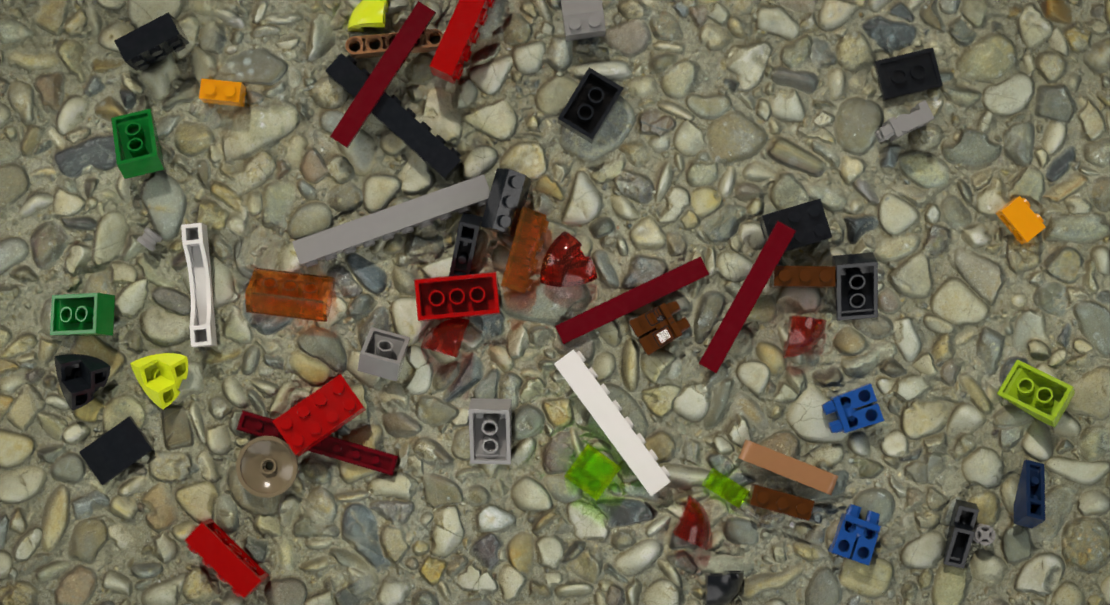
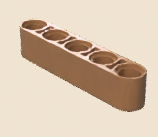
M426 29L420 37V44L415 46L410 54L436 51L439 43L432 44L430 40L434 36L442 39L443 33L438 29ZM398 32L353 36L347 39L345 47L349 55L355 59L382 57ZM372 43H381L378 49H371ZM360 44L358 51H351L352 45Z
M746 439L738 457L741 460L829 495H832L838 476Z

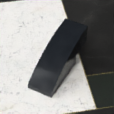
M956 499L946 540L943 559L945 565L964 569L975 534L974 526L979 513L977 504Z

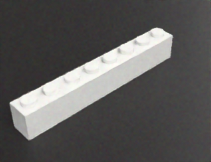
M573 349L554 363V365L649 495H654L671 482L668 478L671 476L665 466L660 468L656 462L659 459L652 449L650 451L647 450L644 446L647 443L640 433L636 435L632 429L634 427L632 421L628 416L625 418L620 413L623 410L616 400L611 401L608 397L610 391L604 383L600 385L597 382L596 378L598 375L592 367L588 369L583 363L586 359L580 351L575 352Z

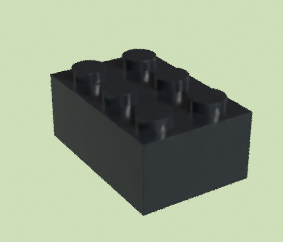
M169 12L114 40L124 61L136 71L147 69L150 63L156 60L162 61L168 57V54L173 51L179 52L186 47L185 45L189 44L179 22Z
M589 67L558 117V124L586 141L593 143L621 97L624 88Z
M821 198L765 214L759 218L765 241H767L777 221L796 230L785 252L832 238Z

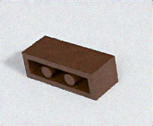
M776 266L771 275V288L835 287V266Z
M753 483L751 484L747 503L807 521H810L815 502Z

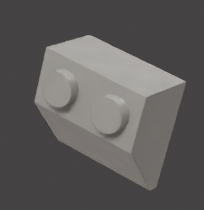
M371 327L360 352L357 371L397 381L403 366L410 337Z

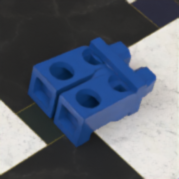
M870 383L831 397L830 401L821 405L825 415L835 412L837 420L828 423L831 433H847L884 421L879 404L873 403L877 399Z
M850 504L846 513L841 514L836 534L828 552L869 566L878 538V532H880L881 528L878 525L880 514L868 510L865 520L859 519L862 508Z

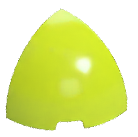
M362 0L354 8L349 18L347 31L364 32V27H385L388 0Z
M155 354L130 363L134 375L144 392L161 409L168 407L180 394L178 389L182 380H186L188 375L187 356L181 354Z

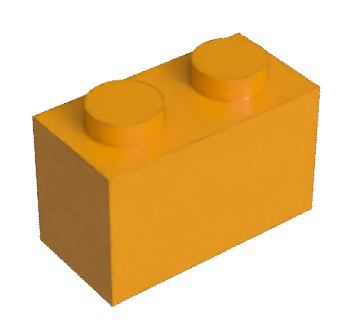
M201 78L199 99L204 103L244 107L246 86L242 82Z
M1018 196L995 214L1020 244L1029 242L1046 226L1043 224L1042 217L1031 210L1030 203L1025 198Z

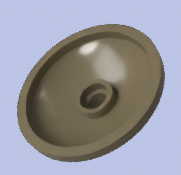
M274 436L257 437L249 441L240 451L236 462L237 477L241 485L255 496L263 498L278 496L287 491L296 479L298 473L297 456L287 442L281 438ZM268 462H271L273 464V468L271 470L267 468Z

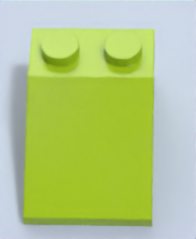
M1018 359L997 392V395L1054 428L1075 394L1073 386Z

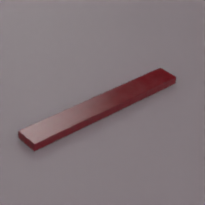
M418 1L330 135L332 139L349 148L434 18L435 11Z
M777 221L699 362L700 365L715 373L718 372L796 230Z
M700 256L556 325V330L563 344H566L708 276L709 272Z
M242 410L237 430L259 437L274 436L285 441L272 422L274 419ZM330 435L308 450L393 476L399 457L398 455Z

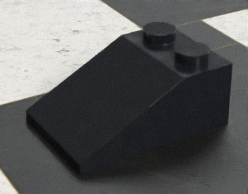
M873 252L832 256V266H835L834 295L837 321L878 317V261Z

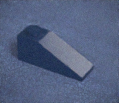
M1026 459L1023 463L1014 501V524L1034 528L1045 521V468L1042 463Z

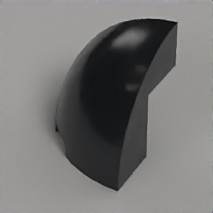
M82 354L54 356L59 385L72 411L91 402L94 399V393L100 387L104 388L110 374V366L103 360Z
M744 571L705 573L703 605L729 604L741 588Z

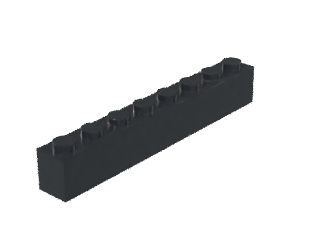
M341 53L325 71L355 99L370 73L364 68L360 70L356 66L357 62L350 55L345 57ZM385 92L371 114L447 181L462 164L461 154L454 148L450 150L446 147L445 144L447 142L440 135L435 137L430 132L431 128L424 121L419 123L415 119L417 115L409 108L405 110L400 106L402 102L395 95L390 97Z

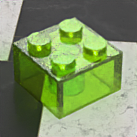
M587 442L564 474V477L598 501L621 469V466Z

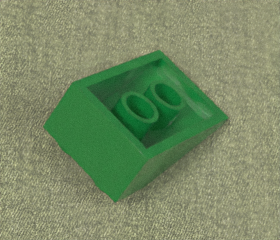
M151 109L111 118L117 166L124 179L164 170L162 151Z
M104 293L52 295L50 335L113 336L115 295Z

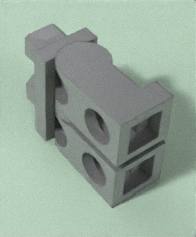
M926 100L910 110V114H901L896 119L892 117L883 123V127L874 132L879 143L888 139L890 143L896 141L901 136L932 121L934 116Z

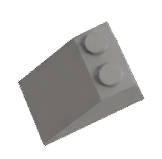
M560 0L566 41L605 36L606 27L602 0Z
M471 398L468 409L470 464H511L512 399Z

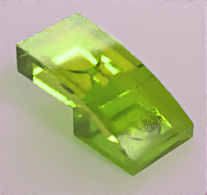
M714 468L711 469L702 483L704 487L737 508H740L750 492Z

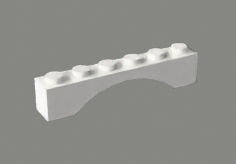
M203 223L181 225L182 243L187 261L191 295L189 326L191 347L217 346L207 225Z

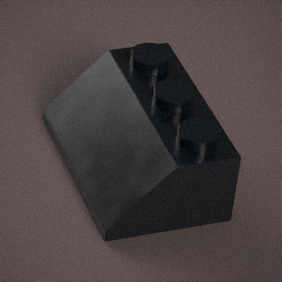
M497 168L480 227L516 238L532 180L526 175L511 169Z

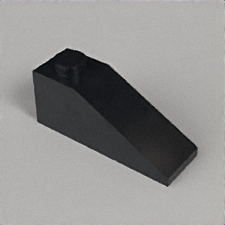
M463 213L459 221L449 276L470 275L483 217Z

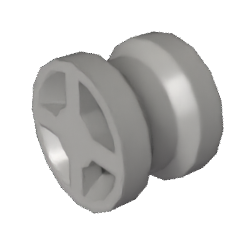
M148 227L144 229V234L137 238L138 242L151 251H154L156 249L155 245L163 240L160 235Z
M976 524L974 526L975 534L973 541L981 545L993 543L996 535L991 526L985 524Z

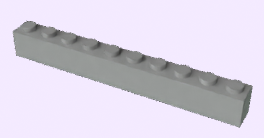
M483 174L298 239L292 243L300 265L310 268L318 265L320 260L330 261L336 259L337 254L343 252L345 255L357 251V247L364 246V248L373 246L377 240L383 239V241L393 239L395 237L394 234L400 232L402 234L414 231V227L421 225V228L433 224L432 221L440 218V221L447 220L452 217L451 214L467 213L471 211L470 207L476 205L479 208L487 205L490 190Z

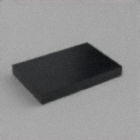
M933 47L874 62L883 101L943 86Z
M129 416L79 453L101 485H105L154 450V448L133 418Z

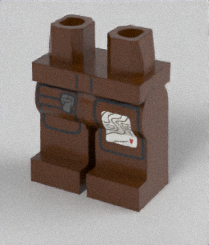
M677 301L668 304L663 303L629 321L637 338L655 328L654 332L639 339L647 356L683 335L682 333L690 327L686 317L675 322L672 315L681 310Z

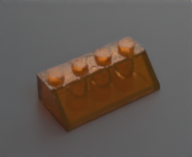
M522 206L501 283L502 289L526 295V291H531L533 279H530L532 271L536 272L539 262L535 258L537 251H542L544 241L541 240L543 232H547L549 221L546 220L547 215Z
M254 268L245 292L246 312L327 322L332 303L334 277Z

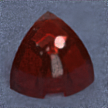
M564 231L550 245L542 262L540 283L553 287H573L597 279L596 269L591 257H586L580 248L582 244L570 233Z
M789 316L787 341H784L783 358L800 356L811 350L822 338L827 320L804 316Z
M454 318L437 324L424 337L420 347L458 358L470 319Z
M688 495L682 507L683 512L672 534L707 550L711 540L709 517L703 506L695 498Z

